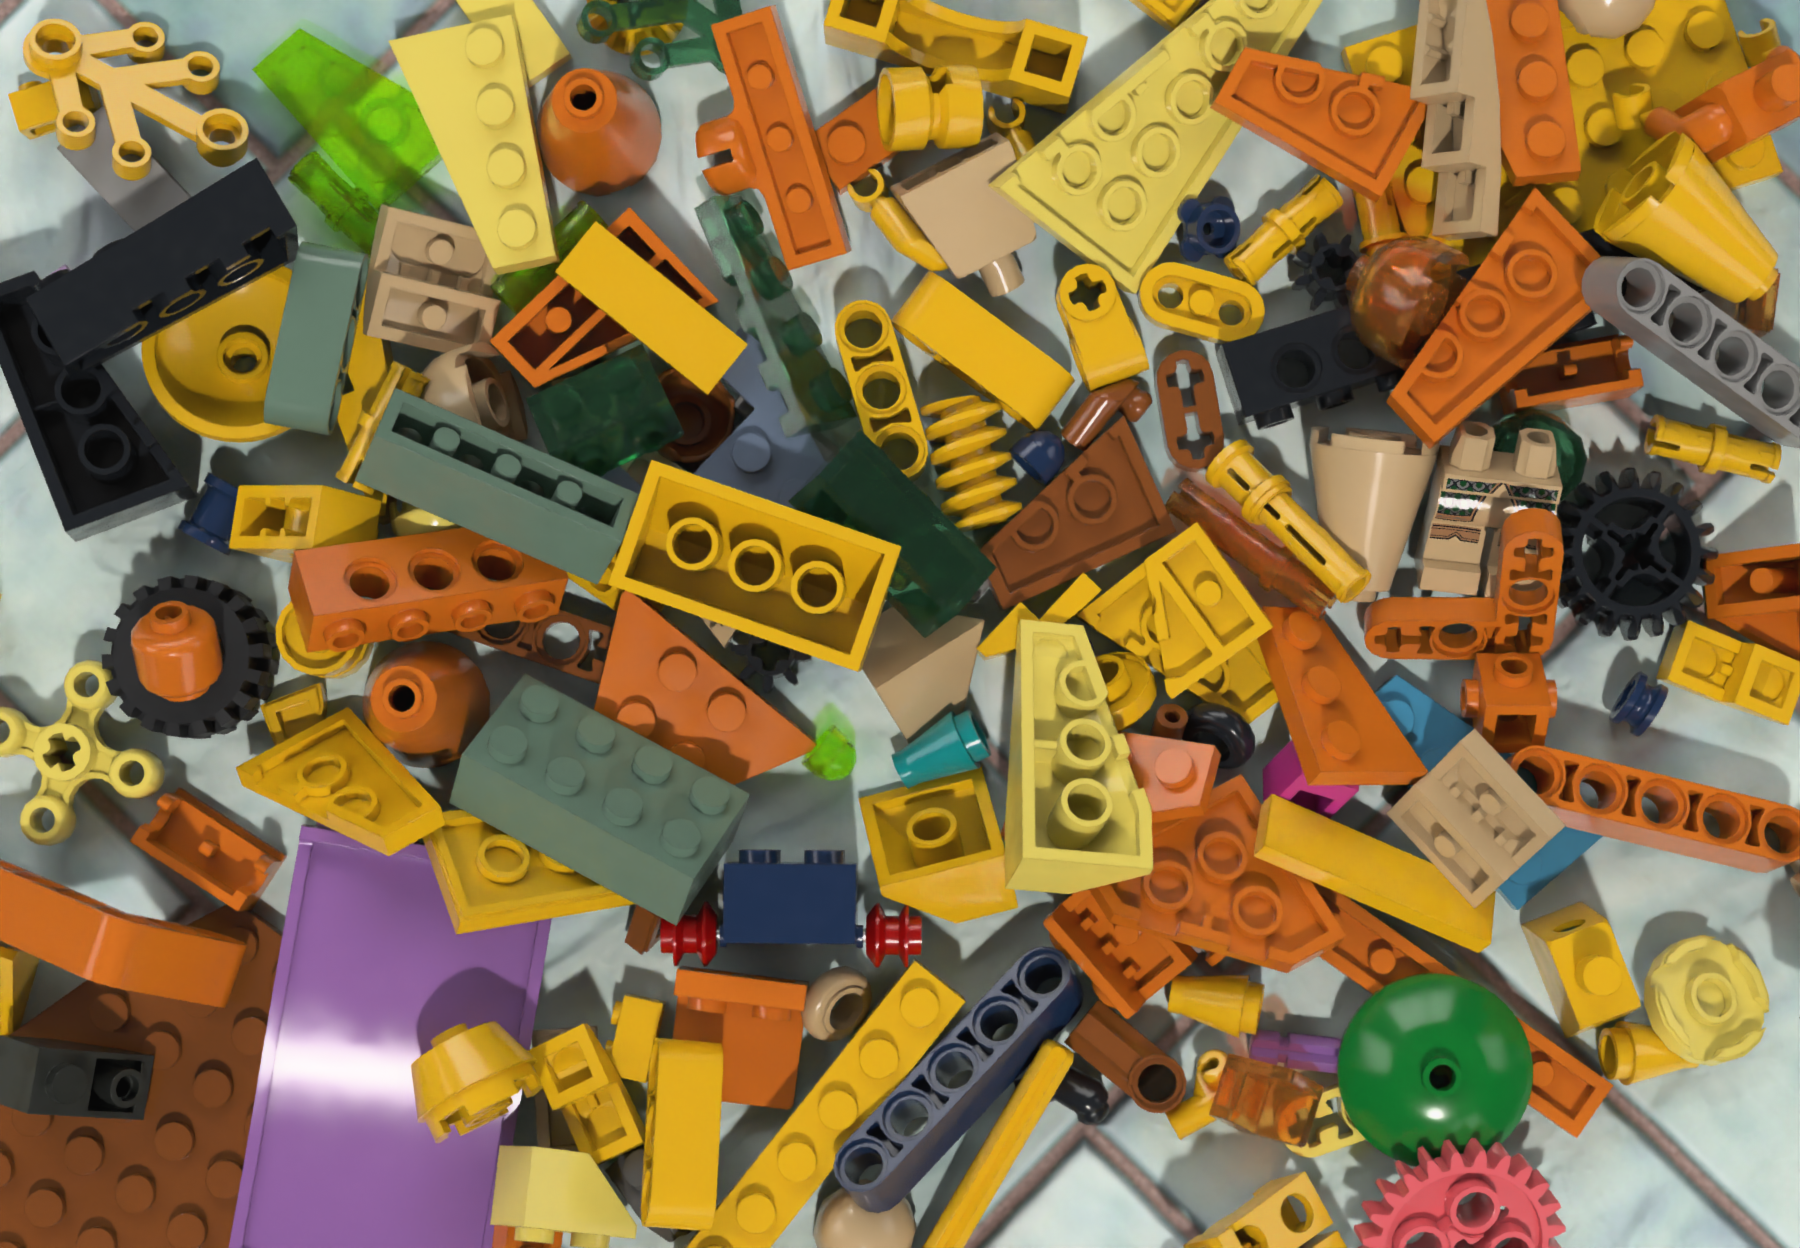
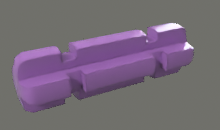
M1258 1029L1256 1035L1251 1034L1249 1060L1255 1065L1277 1067V1063L1281 1062L1284 1063V1067L1291 1069L1337 1073V1056L1341 1039L1287 1032L1286 1037H1281L1278 1031Z

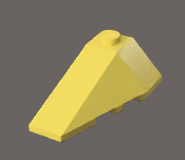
M1020 619L1017 625L1005 815V889L1072 894L1149 875L1153 870L1152 808L1145 789H1139L1128 761V756L1131 752L1124 733L1118 734L1106 701L1108 690L1084 625Z

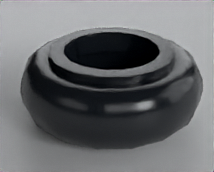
M1203 702L1188 709V722L1182 737L1183 741L1215 745L1221 754L1218 765L1219 769H1235L1246 764L1255 751V735L1249 723L1240 714L1218 703Z

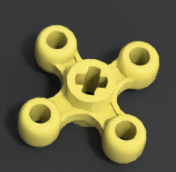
M85 660L78 662L69 669L64 680V690L67 697L66 710L62 717L52 725L39 727L31 723L17 709L0 706V724L5 721L10 729L7 740L3 743L0 741V757L8 758L15 755H25L35 762L36 767L41 773V787L36 796L25 804L20 815L22 832L28 840L38 845H56L64 842L72 835L77 819L73 808L74 796L79 787L85 782L93 779H102L110 783L117 793L126 798L143 799L152 796L160 789L164 782V766L155 753L140 748L116 751L108 747L100 736L98 729L99 719L104 710L114 703L117 696L110 694L106 685L107 681L113 679L111 670L102 669L101 661ZM95 675L98 678L99 688L93 696H89L86 693L85 684L89 677ZM65 741L79 742L80 750L72 755L75 764L61 762L60 756L68 751ZM139 762L144 769V777L136 785L130 778V770L134 764ZM48 809L52 811L55 817V823L49 831L42 825V816Z

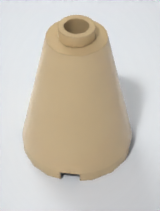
M1311 427L1309 441L1319 525L1354 560L1371 573V579L1367 586L1351 601L1375 602L1376 592H1386L1391 588L1438 457L1439 442L1431 449L1422 442V449L1416 448L1417 435L1347 427L1345 435L1332 433L1331 439H1328L1329 427Z

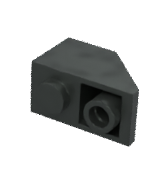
M0 1035V1104L27 1114L144 1120L154 1055L60 1039Z

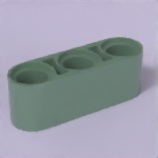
M305 241L301 242L294 262L264 403L265 423L329 436L332 434L340 409L364 297L369 267L368 254Z

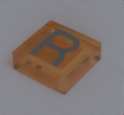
M1778 273L1773 285L1760 298L1754 301L1746 298L1736 303L1734 320L1759 338L1773 330L1780 273Z

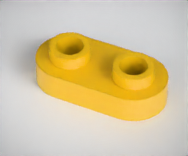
M1177 262L1162 263L1152 268L1144 277L1138 293L1140 310L1144 317L1153 325L1220 345L1256 334L1264 320L1265 307L1263 299L1252 285L1238 279ZM1168 287L1174 288L1181 296V304L1175 308L1164 307L1158 299V292ZM1224 305L1236 306L1242 315L1241 322L1237 325L1225 324L1220 319L1219 309Z

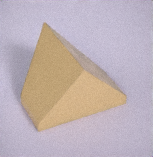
M895 604L881 613L862 670L908 744L949 712L953 711L956 715L964 712L978 652L976 648L980 644L985 620Z

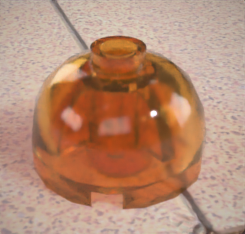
M1402 236L1382 245L1371 257L1367 255L1361 256L1352 267L1346 282L1347 290L1352 292L1349 302L1352 330L1361 343L1379 357L1407 371L1417 357L1413 352L1424 339L1428 341L1465 288L1467 278L1457 274L1456 271L1458 265H1469V257L1440 241L1425 236Z

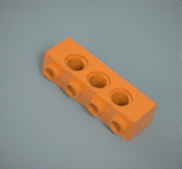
M462 527L294 551L288 591L307 653L328 649L335 652H343L354 649L361 644L387 640L409 642L426 634L453 630L473 632L487 625L518 620L525 623L537 622L548 616L558 615L569 578L567 572ZM360 596L369 597L372 599H365Z

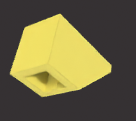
M499 1145L490 1225L515 1227L514 1240L553 1244L555 1232L571 1233L570 1246L583 1248H609L610 1237L636 1239V1223L589 1153L536 1146Z

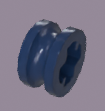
M1641 671L1637 672L1627 683L1616 700L1609 716V720L1615 724H1619L1621 721L1627 722L1630 725V733L1637 737L1642 735L1651 725L1668 694V688L1662 684L1656 687L1650 686L1647 683L1648 676Z

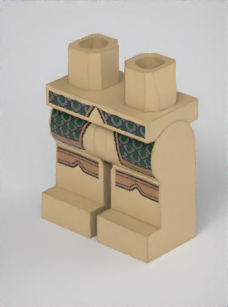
M1463 421L1457 426L1450 446L1440 445L1437 469L1432 480L1414 556L1419 589L1476 596L1481 577L1484 597H1495L1501 529L1504 521L1511 514L1528 508L1546 509L1555 515L1557 513V504L1560 502L1563 486L1556 463V443L1553 432L1534 428L1519 430L1515 453L1493 451L1496 438L1493 427L1481 422ZM1528 539L1525 554L1537 555V539ZM1523 580L1516 582L1511 587L1520 591H1530L1540 588L1543 583L1537 580Z

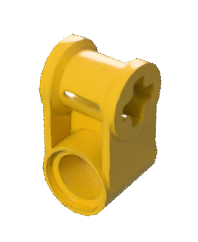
M1089 263L1077 265L1067 271L1057 288L1055 301L1069 337V344L1076 366L1087 390L1091 393L1102 387L1149 370L1148 359L1139 334L1126 313L1115 282L1109 272L1098 265ZM1083 281L1087 289L1098 287L1101 294L1094 302V310L1088 311L1087 306L1083 302L1074 305L1071 302L1070 297L1074 295L1077 289V282Z

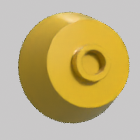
M496 1021L483 1023L471 1029H468L466 1023H462L440 1033L430 1041L433 1048L411 1064L418 1123L426 1122L436 1143H441L448 1138V1134L451 1132L449 1126L455 1125L459 1135L462 1136L508 1113L507 1107L513 1103L511 1097L519 1093L520 1089H523L528 1098L536 1095L543 1088L533 1068L537 1059Z

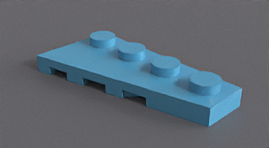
M1398 675L1392 676L1374 692L1420 758L1428 773L1460 740L1474 730L1473 727ZM1498 753L1504 760L1512 756L1510 753ZM1518 767L1517 774L1536 793L1537 782L1534 775L1529 770ZM1405 785V786H1406V787L1408 788V790H1409L1413 785ZM1564 827L1500 885L1496 891L1513 910H1519L1603 836Z

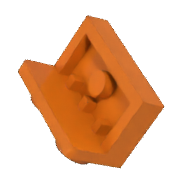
M1089 889L1070 894L1043 921V925L1049 931V937L1054 947L1061 951L1067 959L1074 960L1092 980V987L1098 998L1108 1007L1117 1009L1126 1019L1137 1013L1146 1000L1190 966L1198 956L1190 945L1110 923Z

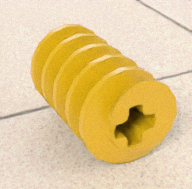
M976 395L945 399L920 408L922 416L940 419L925 429L926 440L945 443L944 446L930 454L931 465L951 468V470L935 480L937 490L956 493V495L940 505L943 515L961 518L960 521L946 529V534L964 533L1006 522L1007 518L1023 509L1021 502L1002 500L1001 496L1002 493L1017 484L1016 477L997 475L996 472L998 467L1012 459L1011 453L991 449L993 442L1007 434L1006 428L986 425L985 419L1001 410V404L981 401V397Z

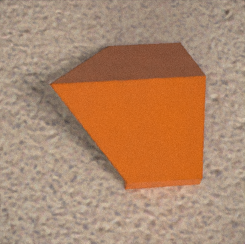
M1800 543L1721 553L1714 560L1702 562L1703 569L1715 575L1713 584L1704 586L1707 618L1719 621L1756 644L1800 661Z

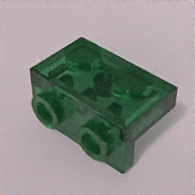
M643 344L526 398L549 455L599 477L644 454L655 452L684 435V430Z

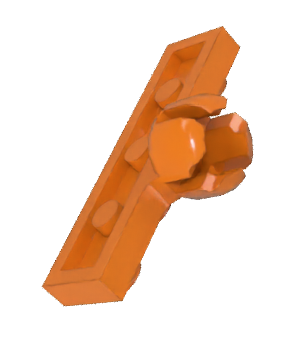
M776 5L764 7L710 25L734 99V110L727 116L703 123L696 131L695 143L698 158L730 149L733 160L702 170L709 186L715 193L720 195H729L749 188L760 190L766 200L788 271L850 252L852 249Z

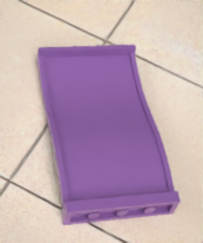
M316 822V826L301 825L229 1248H492L494 1225H490L499 1145H513L522 1089L511 1097L513 1103L507 1107L508 1113L462 1136L459 1135L455 1125L449 1126L451 1132L448 1134V1138L441 1143H436L426 1122L418 1123L411 1064L433 1048L430 1041L434 1037L462 1023H466L468 1029H471L483 1023L496 1021L527 1051L530 1050L552 918L456 935L424 843H420L417 840L393 855L387 856Z

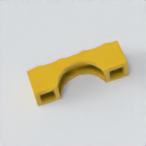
M831 0L823 24L825 44L902 67H922L924 72L929 75L932 74L936 66L975 65L979 73L982 90L1011 99L1016 98L1024 103L1065 115L1088 36L1030 19L996 21L979 18L951 10L930 0Z

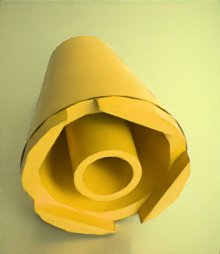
M1676 131L1669 132L1637 157L1627 169L1634 177L1628 183L1623 193L1621 194L1612 187L1595 216L1593 229L1605 242L1639 258L1653 260L1672 274L1732 303H1739L1746 298L1751 301L1757 300L1769 290L1778 276V271L1774 268L1778 259L1777 252L1695 141L1683 132L1681 135Z

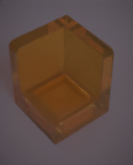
M1228 1053L1209 1115L1240 1132L1302 1148L1307 1143L1324 1087L1293 1069Z

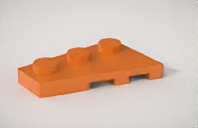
M1247 47L1241 52L1210 107L1375 203L1382 197L1427 114V104L1410 99L1411 86L1385 81V77L1365 72H1361L1360 75L1323 68L1318 62Z

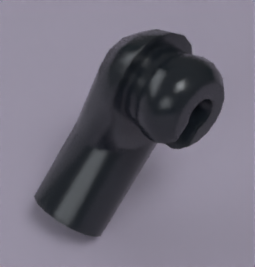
M1071 1065L1050 1102L1057 1101L1077 1114L1078 1121L1086 1125L1102 1122L1109 1113L1108 1092L1101 1081ZM1021 1078L1013 1081L1015 1088L1017 1087Z

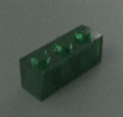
M861 429L834 451L788 500L798 511L902 546L886 600L924 638L958 615L997 568L979 550L978 546L965 536L933 503L931 498L921 491L889 459L884 450L875 445Z

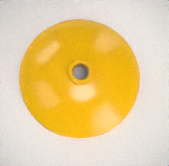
M283 266L142 342V362L148 384L162 408L179 424L194 433L213 440L237 443L264 440L291 429L265 423L264 403L292 270ZM242 357H252L256 360L254 368L247 372L237 371L234 369V365Z

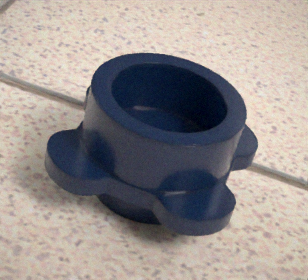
M1216 196L1208 203H1199L1196 199H1186L1180 204L1177 216L1183 223L1184 239L1180 243L1179 249L1184 259L1190 262H1197L1203 255L1211 254L1224 259L1225 256L1236 248L1240 235V222L1235 213L1234 205L1228 197ZM1206 223H1209L1210 225V231L1208 235H1206L1203 231V227Z

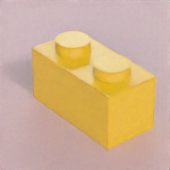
M77 79L82 106L94 114L102 106L97 89ZM41 81L27 82L18 87L19 91L8 94L19 132L30 140L56 132L58 109L50 81L45 83ZM78 124L69 125L66 128L73 127Z
M629 993L624 995L623 1002L616 1000L611 1017V1024L617 1025L614 1041L607 1040L604 1050L620 1078L643 1083L648 1081L652 1045L655 1038L659 1037L666 1001Z

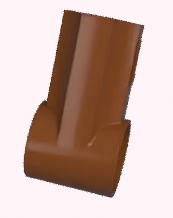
M1100 999L1088 1010L1064 1041L1067 1046L1131 1097L1140 1108L1148 1112L1164 1113L1170 1111L1180 1104L1186 1093V1077L1177 1061L1157 1047ZM1154 1064L1170 1068L1175 1077V1085L1172 1092L1166 1098L1160 1100H1152L1145 1097L1138 1088V1078L1141 1072L1146 1067Z

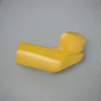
M1212 1049L1200 1056L1197 1061L1193 1096L1181 1102L1172 1110L1165 1112L1180 1140L1225 1116L1232 1108L1238 1079V1069L1235 1061L1224 1051Z

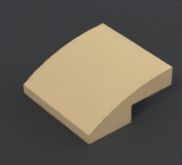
M381 204L368 269L363 334L442 353L479 341H484L490 345L501 302L493 298L498 275L493 270L474 227Z
M1476 729L1460 740L1429 773L1414 784L1386 813L1474 909L1566 826Z

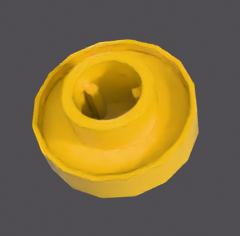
M1111 652L1096 656L1095 658L1108 690L1106 701L1117 731L1126 730L1151 708L1157 696V683L1146 661L1131 652Z

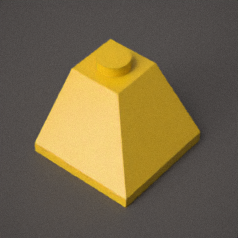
M982 767L922 782L909 789L904 786L858 798L883 897L909 905L912 908L953 923H960L1018 908L1015 890L1005 889V848Z

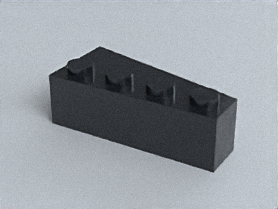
M255 158L129 236L105 245L91 259L71 271L68 269L59 270L43 278L34 286L36 292L25 299L33 316L72 380L294 261L299 248L297 225L258 159Z
M31 271L1 282L0 366L65 532L77 542L197 497L102 364L71 380L25 299L36 292L34 286L41 280L36 272Z

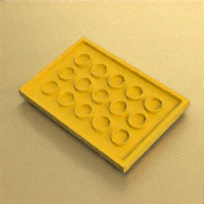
M1655 0L1653 10L1641 26L1616 39L1591 37L1589 34L1584 35L1576 32L1574 25L1559 10L1581 173L1578 181L1533 185V189L1536 187L1578 233L1593 229L1595 216L1609 191L1614 187L1621 194L1623 193L1628 183L1634 177L1627 171L1628 167L1648 147L1657 141L1648 136L1644 128L1626 131L1617 127L1612 99L1613 93L1630 95V85L1634 83L1648 84L1651 87L1653 109L1662 106L1675 111L1714 86L1748 69L1725 0ZM1417 25L1344 47L1341 56L1347 73L1360 75L1361 72L1380 75L1385 77V81L1411 86ZM1426 117L1391 179L1393 185L1391 188L1400 230L1407 233L1409 237V242L1404 246L1416 283L1483 263L1502 233L1533 191L1532 189L1506 209L1503 204L1526 186L1513 187L1501 164L1498 236L1460 240H1446L1432 236L1439 173L1421 168ZM1771 135L1712 165L1731 191L1777 177L1783 172Z

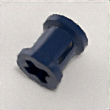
M208 472L204 479L208 486L191 518L189 520H181L177 528L229 556L232 551L229 548L238 488Z

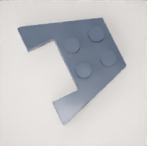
M746 321L735 334L748 345L721 379L744 399L754 411L693 474L825 520L844 500V496L755 329ZM614 460L598 475L603 479L640 494L642 486Z

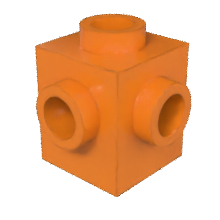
M1476 653L1472 679H1463L1461 683L1460 708L1462 717L1472 718L1473 728L1479 732L1497 753H1516L1531 745L1544 746L1549 718H1554L1557 711V687L1555 680H1546L1540 653Z

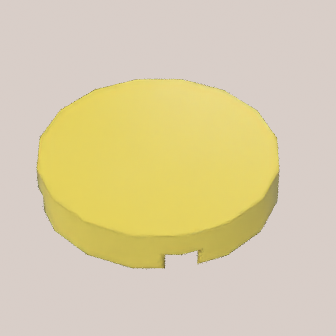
M1698 935L1669 945L1653 959L1644 980V1006L1652 1029L1670 1051L1690 1063L1715 1066L1745 1056L1761 1041L1766 1027L1761 1029L1764 1023V1013L1769 1012V994L1760 970L1743 950L1732 943L1725 945L1720 941L1712 940L1716 937Z

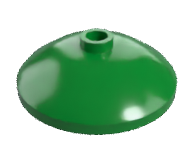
M1423 973L1407 976L1385 985L1366 999L1356 1010L1340 1042L1337 1056V1083L1344 1108L1363 1137L1385 1155L1416 1167L1419 1165L1418 1148L1423 1146L1433 1159L1441 1157V1148L1444 1140L1450 1139L1459 1154H1463L1466 1144L1471 1138H1476L1486 1153L1495 1142L1502 1144L1514 1131L1527 1108L1533 1084V1060L1526 1034L1520 1022L1508 1006L1495 994L1483 986L1459 976L1442 973ZM1438 1065H1447L1452 1071L1450 1083L1441 1088L1432 1086L1429 1080L1432 1069Z

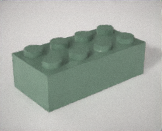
M525 673L462 753L449 803L677 926L733 842L750 793Z

